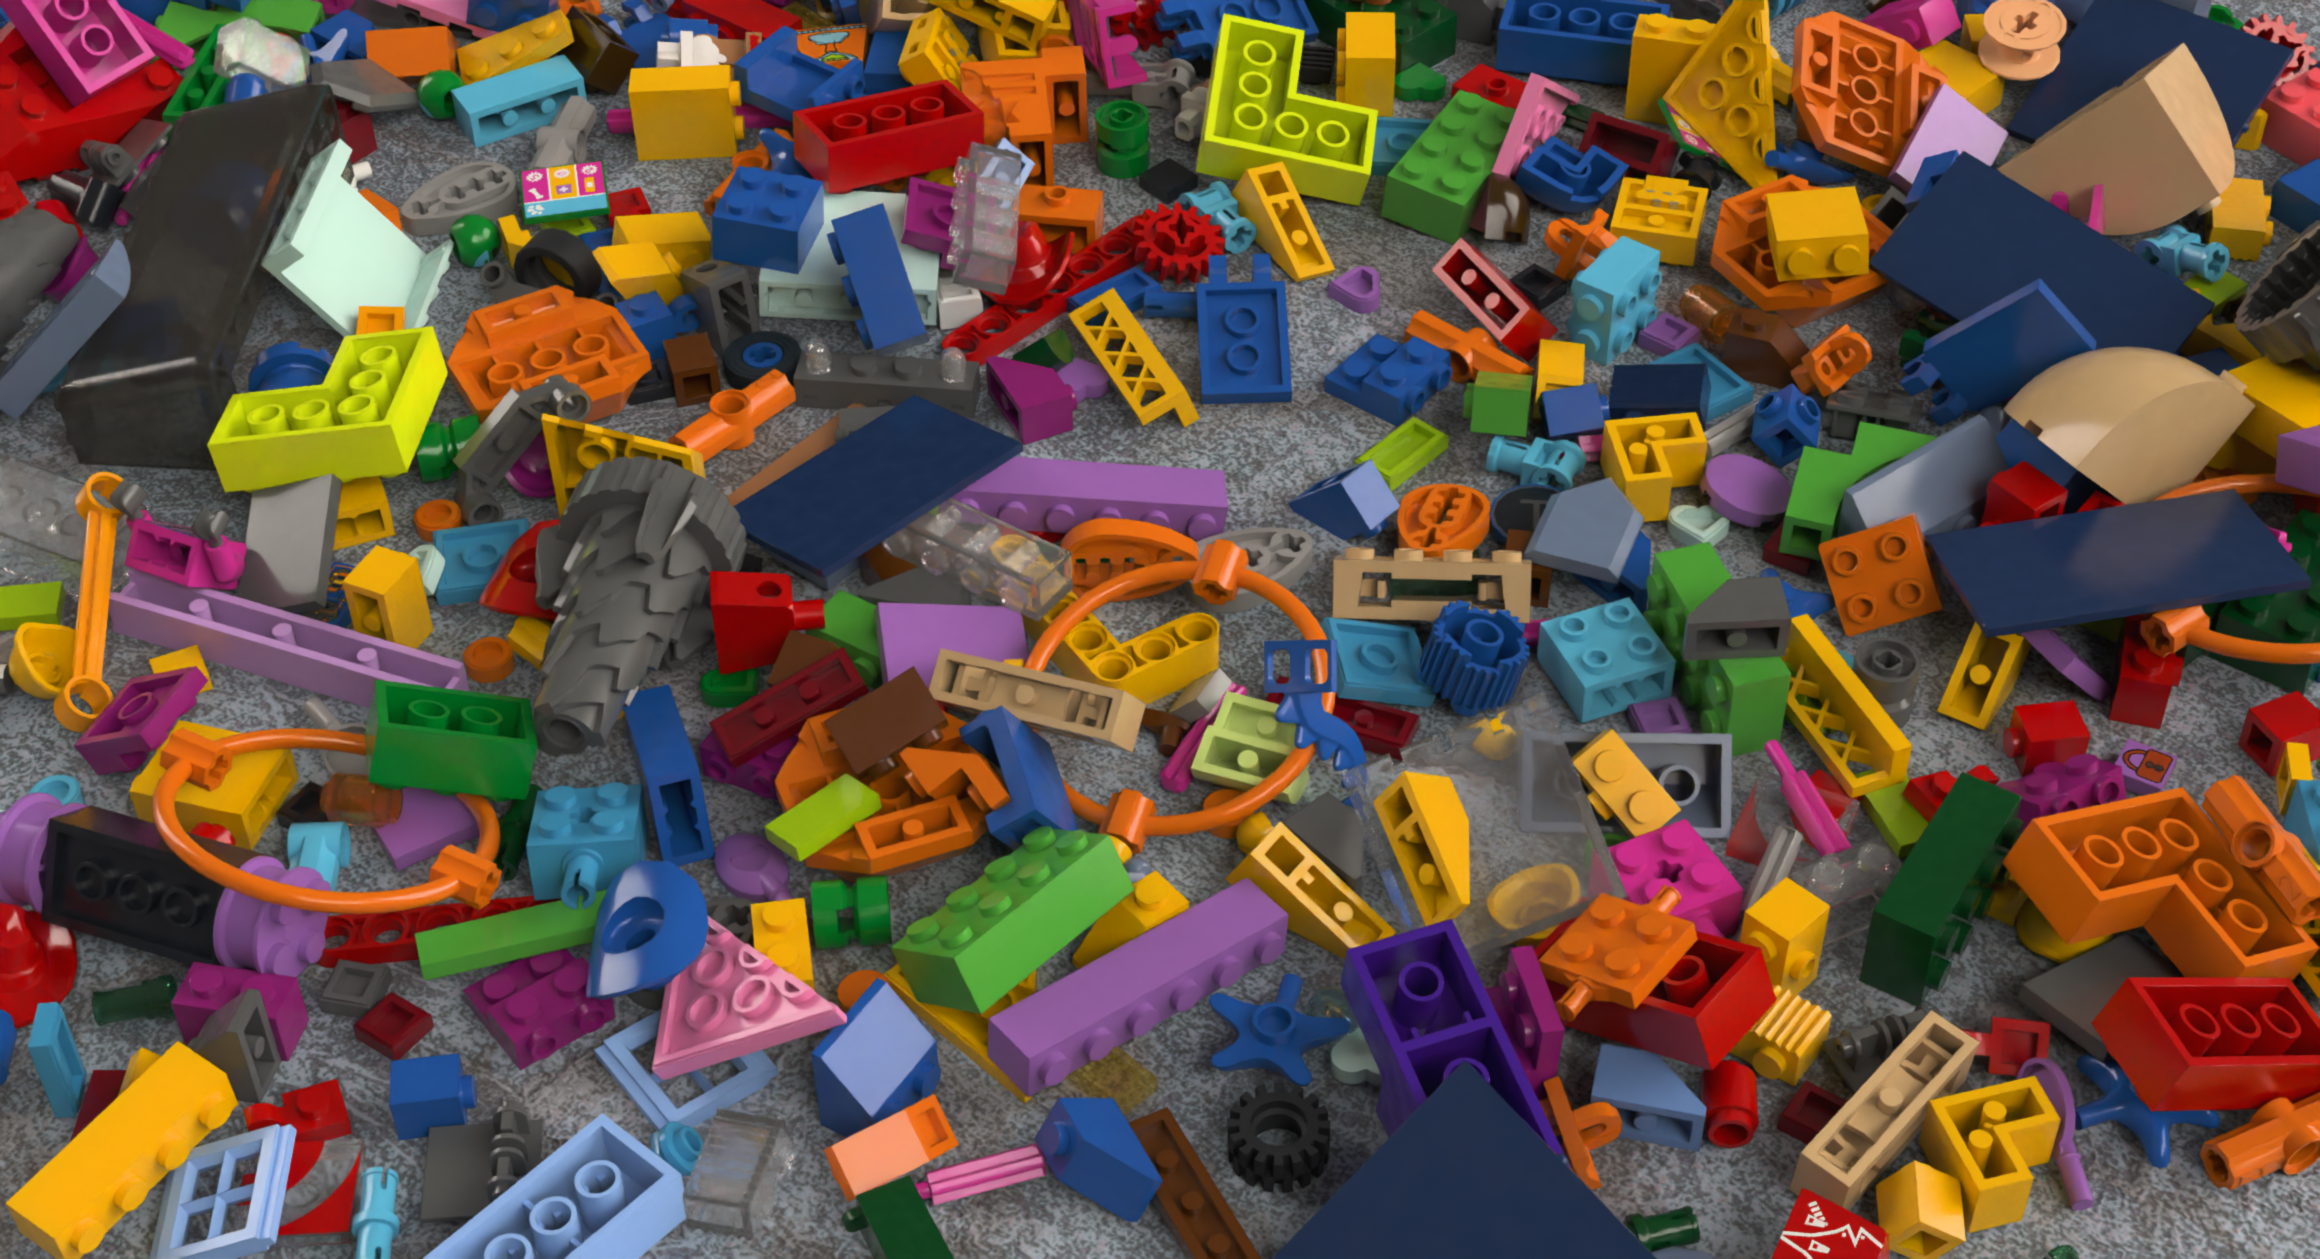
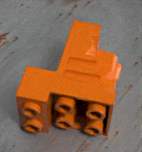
M1082 45L1041 48L1040 58L960 63L962 93L984 112V156L999 139L1005 137L1035 163L1024 184L1054 186L1053 144L1088 142L1087 83Z

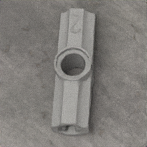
M570 96L567 102L562 103L551 126H541L539 128L536 138V154L528 170L583 163L587 154V137L597 119L596 107L588 103L582 96Z

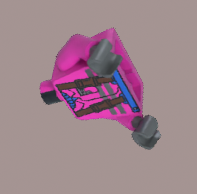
M123 480L110 496V503L117 510L128 516L126 524L132 532L125 566L188 587L234 590L238 586L239 579L245 569L244 558L247 548L244 542L222 535L231 520L224 511L218 510L216 515H214L204 505L191 527L153 521L147 510H139V506L148 497L144 489L136 483L130 485L127 480Z

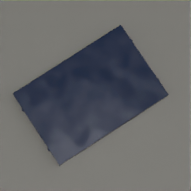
M913 395L733 507L736 508L741 517L740 523L745 527V538L825 579L1024 450L1022 443Z

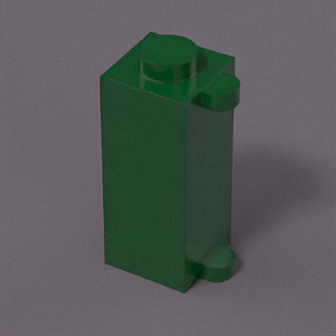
M910 1175L855 1196L857 1207L846 1211L841 1218L848 1232L860 1230L874 1259H954Z

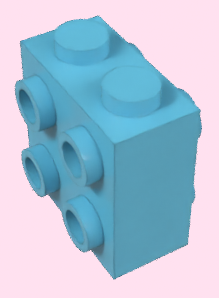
M1622 235L1608 249H1603L1597 259L1587 269L1581 270L1576 274L1570 289L1571 295H1573V306L1567 328L1570 330L1569 342L1585 344L1586 358L1607 366L1620 353H1625L1630 348L1633 340L1639 335V332L1656 319L1658 308L1655 306L1656 290L1662 278V272L1659 271L1661 251Z
M1630 597L1540 623L1537 659L1581 723L1628 710V705L1671 697L1676 660Z

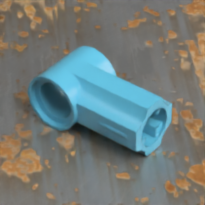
M347 822L292 823L287 838L289 870L301 866L315 869L330 884L331 891H335L340 868H347L350 862L351 837Z

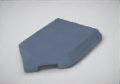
M1611 477L1553 494L1524 552L1523 559L1532 560L1534 564L1617 584L1641 530L1644 517Z

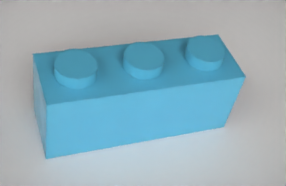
M564 54L451 90L457 124L475 148L551 124L561 104L567 102L570 96H582L587 101L584 78Z

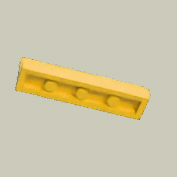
M1114 288L1068 314L1074 327L1143 426L1171 409L1184 428L1200 419L1186 389ZM1106 311L1107 317L1103 326L1085 325V322ZM1109 339H1122L1124 341L1121 352L1105 351ZM1127 364L1141 365L1142 370L1139 377H1122ZM1146 390L1160 392L1162 395L1160 398L1145 407L1141 406L1140 403Z
M1804 614L1792 618L1786 656H1781L1784 662L1789 661L1798 673L1796 678L1791 677L1785 709L1786 715L1851 799L1905 782L1912 744L1810 616ZM1797 693L1819 699L1823 704L1822 709L1817 710L1800 705L1795 699ZM1823 726L1844 732L1849 738L1848 743L1845 744L1825 738L1821 733ZM1851 760L1869 765L1875 773L1856 778L1847 766L1848 761Z

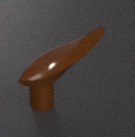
M1145 708L1141 721V726L1161 735L1158 750L1167 757H1171L1179 747L1181 735L1193 727L1182 717L1163 710Z

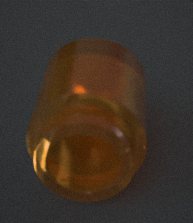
M1697 284L1690 287L1683 294L1679 304L1685 322L1698 327L1700 333L1715 344L1724 343L1726 330L1738 305L1713 286Z
M337 772L322 787L320 807L326 813L330 822L345 821L347 825L382 828L386 823L395 824L400 818L403 808V790L387 789L378 783L368 782V775Z

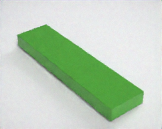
M607 890L596 892L593 904L585 909L582 907L583 896H580L577 909H572L566 906L562 900L415 933L423 979L428 981L592 943L599 906Z

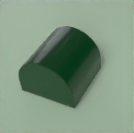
M1058 328L1012 355L1013 358L1011 360L1052 368L1056 372L1073 361L1074 352L1064 330Z

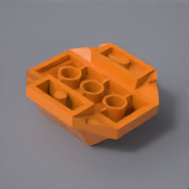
M1835 11L1826 12L1814 18L1803 19L1795 28L1791 89L1792 97L1797 105V138L1814 144L1819 152L1888 178L1935 89L1943 83L1947 85L1948 76L1936 66L1930 67L1923 56L1904 39Z
M1791 174L1722 201L1710 265L1763 311L1776 312L1795 329L1871 298L1890 281L1869 269V274L1778 281L1766 230V194L1827 189L1809 186L1808 180ZM1861 206L1869 232L1870 261V258L1876 254L1894 231Z
M559 285L472 311L465 325L466 332L457 342L447 362L450 378L472 413L478 415L480 425L483 424L511 388L520 392L543 384L552 375L563 376L569 383L579 385L589 395L592 403L591 410L587 417L581 421L587 424L620 413L638 380L652 369L649 352L617 308L594 299L576 297L574 291Z
M843 709L807 718L798 735V743L786 758L775 779L776 796L783 812H787L845 773L877 792L880 796L882 808L865 820L854 823L853 828L804 859L806 867L827 869L854 884L857 877L887 875L888 877L964 855L987 831L988 825L985 816L994 810L989 809L987 812H983L968 794L966 788L956 796L954 794L936 800L928 794L926 797L921 798L903 775L909 770V767L901 756L896 758L900 765L884 777L873 781L868 775L860 780L824 723L825 720ZM942 711L947 718L949 726L941 730L944 738L930 747L929 750L978 754L989 762L987 758L961 739L959 729L968 723Z

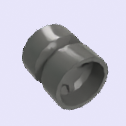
M1876 637L1864 641L1856 650L1852 670L1899 729L1903 728L1910 719L1921 667L1919 653L1911 645L1900 639Z

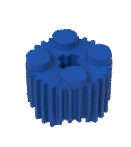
M1458 599L1456 604L1449 602L1448 606L1444 605L1439 618H1436L1419 661L1417 677L1427 686H1433L1432 691L1434 693H1441L1442 699H1450L1451 708L1457 714L1473 717L1479 713L1480 709L1485 711L1489 707L1491 710H1495L1496 705L1501 708L1504 702H1509L1510 698L1514 695L1528 662L1530 647L1526 645L1527 639L1522 637L1526 625L1519 623L1517 616L1512 617L1509 610L1497 609L1495 613L1490 614L1488 609L1480 611L1475 606L1473 609H1469L1471 603Z

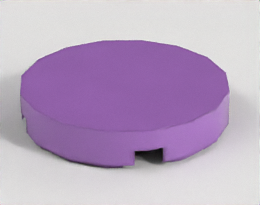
M1739 454L1716 456L1706 465L1700 481L1702 494L1707 492L1711 497L1709 504L1716 512L1733 522L1748 527H1761L1763 522H1772L1771 526L1780 524L1785 518L1792 488L1789 482L1776 469L1761 460Z

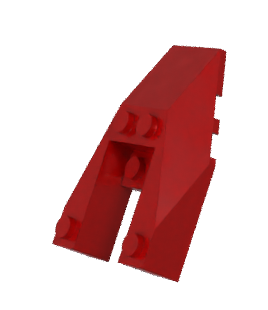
M10 21L0 29V173L8 170L16 182L32 178L36 181L50 179L52 174L62 172L65 169L71 170L76 168L79 172L90 169L81 160L79 155L80 146L85 141L95 140L118 145L142 118L163 122L162 114L183 78L161 57L80 105L73 107L12 21Z

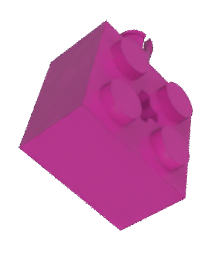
M1686 818L1594 853L1589 893L1593 901L1601 893H1605L1635 904H1648L1663 885H1668V888L1670 886L1674 887L1681 896V902L1672 909L1669 915L1694 922L1696 931L1725 938L1737 932L1744 889Z

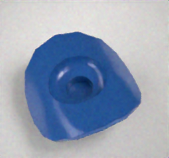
M643 860L636 862L613 878L598 910L589 960L586 997L605 1000L642 989L659 990L669 984L696 960L705 946L709 924L706 900L694 878L670 861Z

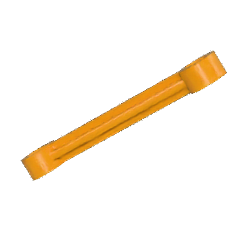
M98 472L90 476L75 498L77 512L87 522L71 677L56 696L53 710L56 718L64 727L79 733H85L113 700L110 688L102 681L116 527L124 514L113 505V509L100 505L91 493V491H100V496L105 497L110 502L111 494L124 480L110 472ZM69 694H80L79 698L85 700L91 706L93 714H87L77 709L73 705Z

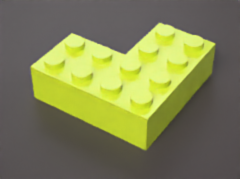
M1224 13L1214 47L1195 172L1239 181L1246 169L1283 161L1298 194L1360 206L1371 175L1378 110L1296 93L1305 30Z
M433 326L345 336L323 384L233 394L207 444L224 491L244 490L245 492L253 493L256 490L327 474H334L342 483H346L356 478L372 476L392 478L402 473H407L448 374Z

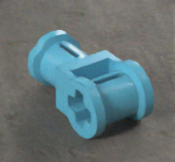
M1220 180L1214 181L1209 185L1208 189L1195 194L1186 192L1179 196L1178 203L1182 206V210L1188 211L1192 206L1197 207L1196 215L1199 217L1206 214L1212 216L1210 226H1221L1220 237L1226 240L1224 248L1233 254L1246 250L1256 238V225L1247 218H1241L1238 215V201L1232 196L1224 182Z
M2177 224L2165 227L2161 230L2158 237L2154 239L2146 238L2137 243L2134 248L2135 255L2174 277H2178L2185 272L2199 274L2209 282H2216L2223 277L2230 258L2229 250L2223 244L2217 242L2210 243L2209 245L2202 244L2199 234L2187 232Z
M1495 434L1487 454L1486 470L1492 473L1500 470L1521 476L1520 485L1539 484L1553 487L1557 480L1559 484L1556 488L1566 491L1572 489L1573 477L1583 471L1586 464V455L1578 445L1568 440L1549 441L1536 437L1532 445H1527L1509 440L1507 435ZM1565 453L1562 460L1559 459L1560 454Z

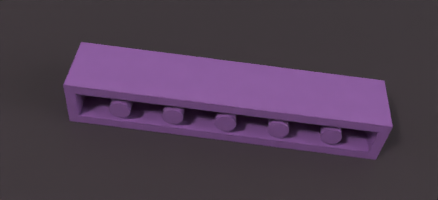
M1013 457L938 505L939 525L1068 533L1075 526L1093 519H1130L1170 528L1196 542L1223 533L1228 512L1223 470Z
M1246 877L990 1017L988 1024V1057L1027 1097L1047 1086L1057 1085L1068 1074L1089 1062L1101 1060L1112 1049L1135 1036L1145 1035L1155 1025L1172 1015L1189 1010L1199 1000L1220 988H1227L1233 985L1241 976L1262 964H1270L1285 952L1289 914Z

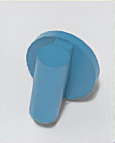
M671 1121L664 1125L660 1131L650 1136L651 1151L680 1172L682 1177L684 1175L692 1176L702 1169L705 1147L700 1135L692 1127Z

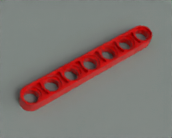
M1143 214L1130 218L1069 257L1064 273L1051 289L1064 290L1065 292L1048 293L1026 305L997 303L949 333L942 341L943 360L979 362L980 367L986 363V358L999 355L1067 311V298L1143 262L1134 260L1135 249L1130 248L1136 219H1142ZM1112 251L1125 252L1123 254H1109ZM1084 270L1096 271L1094 273L1089 274L1078 273L1079 271ZM1023 309L1035 310L1034 312H1031V313H1018V312H1016V311H1018V310H1023ZM991 329L1004 330L1003 332L994 334L985 332ZM961 349L972 350V352L965 354L952 353Z
M533 895L493 899L480 910L465 903L423 906L388 913L329 916L324 931L325 939L333 936H345L348 940L340 947L323 949V954L316 963L325 968H335L339 959L366 964L419 960L415 933L432 930L441 925H454L562 899L535 901ZM397 930L402 932V935L393 942L379 943L375 941L376 937L385 931Z

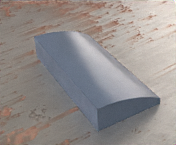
M116 239L10 358L0 374V409L14 420L19 418L125 299L130 286L131 271L125 246Z

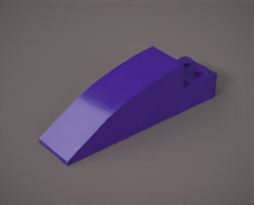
M1452 919L1347 949L1340 984L1383 1078L1375 1111L1388 1137L1466 1060L1556 1154H1564Z

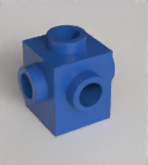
M1793 383L1778 392L1766 394L1755 405L1751 440L1779 468L1800 458L1804 446L1817 448L1821 412L1817 403L1811 397L1804 396Z

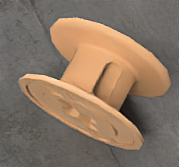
M1998 0L1992 3L1984 13L1983 26L1987 33L1979 42L1978 56L1983 66L1993 74L2003 78L2019 81L2040 79L2052 73L2060 63V48L2057 43L2066 33L2067 20L2059 8L2046 0Z

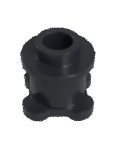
M1685 151L1678 160L1683 169L1677 172L1673 178L1689 180L1688 186L1707 188L1708 201L1712 195V190H1717L1722 184V178L1718 175L1720 159L1713 153L1695 155L1691 151Z

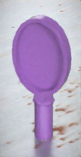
M740 833L725 838L718 845L714 858L715 868L719 880L730 893L738 898H747L757 903L795 899L790 889L787 888L790 883V872L785 855L766 838L751 833ZM806 912L808 929H810L813 924V919Z
M2037 1057L2028 1059L2020 1068L2016 1080L2035 1076L2059 1115L2061 1122L2051 1156L2055 1159L2054 1164L2059 1169L2071 1208L2076 1211L2085 1210L2093 1206L2094 1199L2080 1161L2082 1158L2081 1154L2077 1153L2073 1140L2076 1115L2070 1085L2061 1068L2052 1060Z

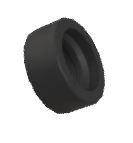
M556 228L540 230L516 254L514 270L516 279L520 284L539 289L559 285L574 291L576 297L589 299L600 288L602 281L601 267L594 257L592 250L580 238L568 231ZM542 257L550 258L560 264L569 273L574 286L567 285L558 280L547 269Z

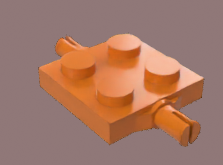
M1663 885L1649 903L1643 905L1601 893L1538 960L1544 978L1569 988L1563 997L1555 1003L1559 1017L1563 1020L1567 1017V1020L1571 1022L1588 1002L1594 1000L1611 1001L1635 1010L1698 940L1694 922L1669 915L1672 909L1681 902L1680 893L1674 887L1670 886L1668 888V885Z

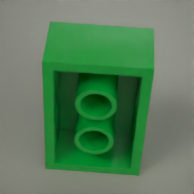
M375 680L365 731L368 782L378 783L380 786L392 790H400L406 787L430 789L437 794L453 796L458 793L483 795L485 798L497 802H505L510 799H527L538 746L530 699Z

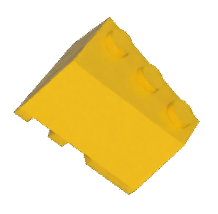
M542 414L541 421L560 519L583 475L588 470H594L597 464L604 461H613L614 458L643 456L652 460L662 459L706 479L703 455L693 449L553 415Z

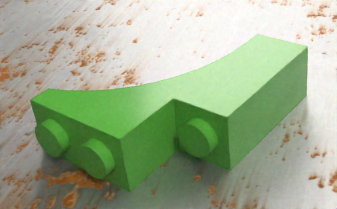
M251 0L242 13L216 3L214 11L208 9L205 11L191 5L170 1L164 15L157 17L155 27L192 48L194 51L193 58L195 59L216 24L255 26L260 48L266 51L265 35H267V32L288 34L296 40L299 46V55H302L298 38L302 34H311L310 29L324 22L325 16L322 3L312 0ZM155 55V57L147 65L153 63L154 61L160 58ZM168 63L176 72L180 70Z
M1860 421L1851 455L1804 446L1784 518L1778 552L1822 561L1818 546L1822 542L1832 540L1838 531L1844 491L1938 437Z

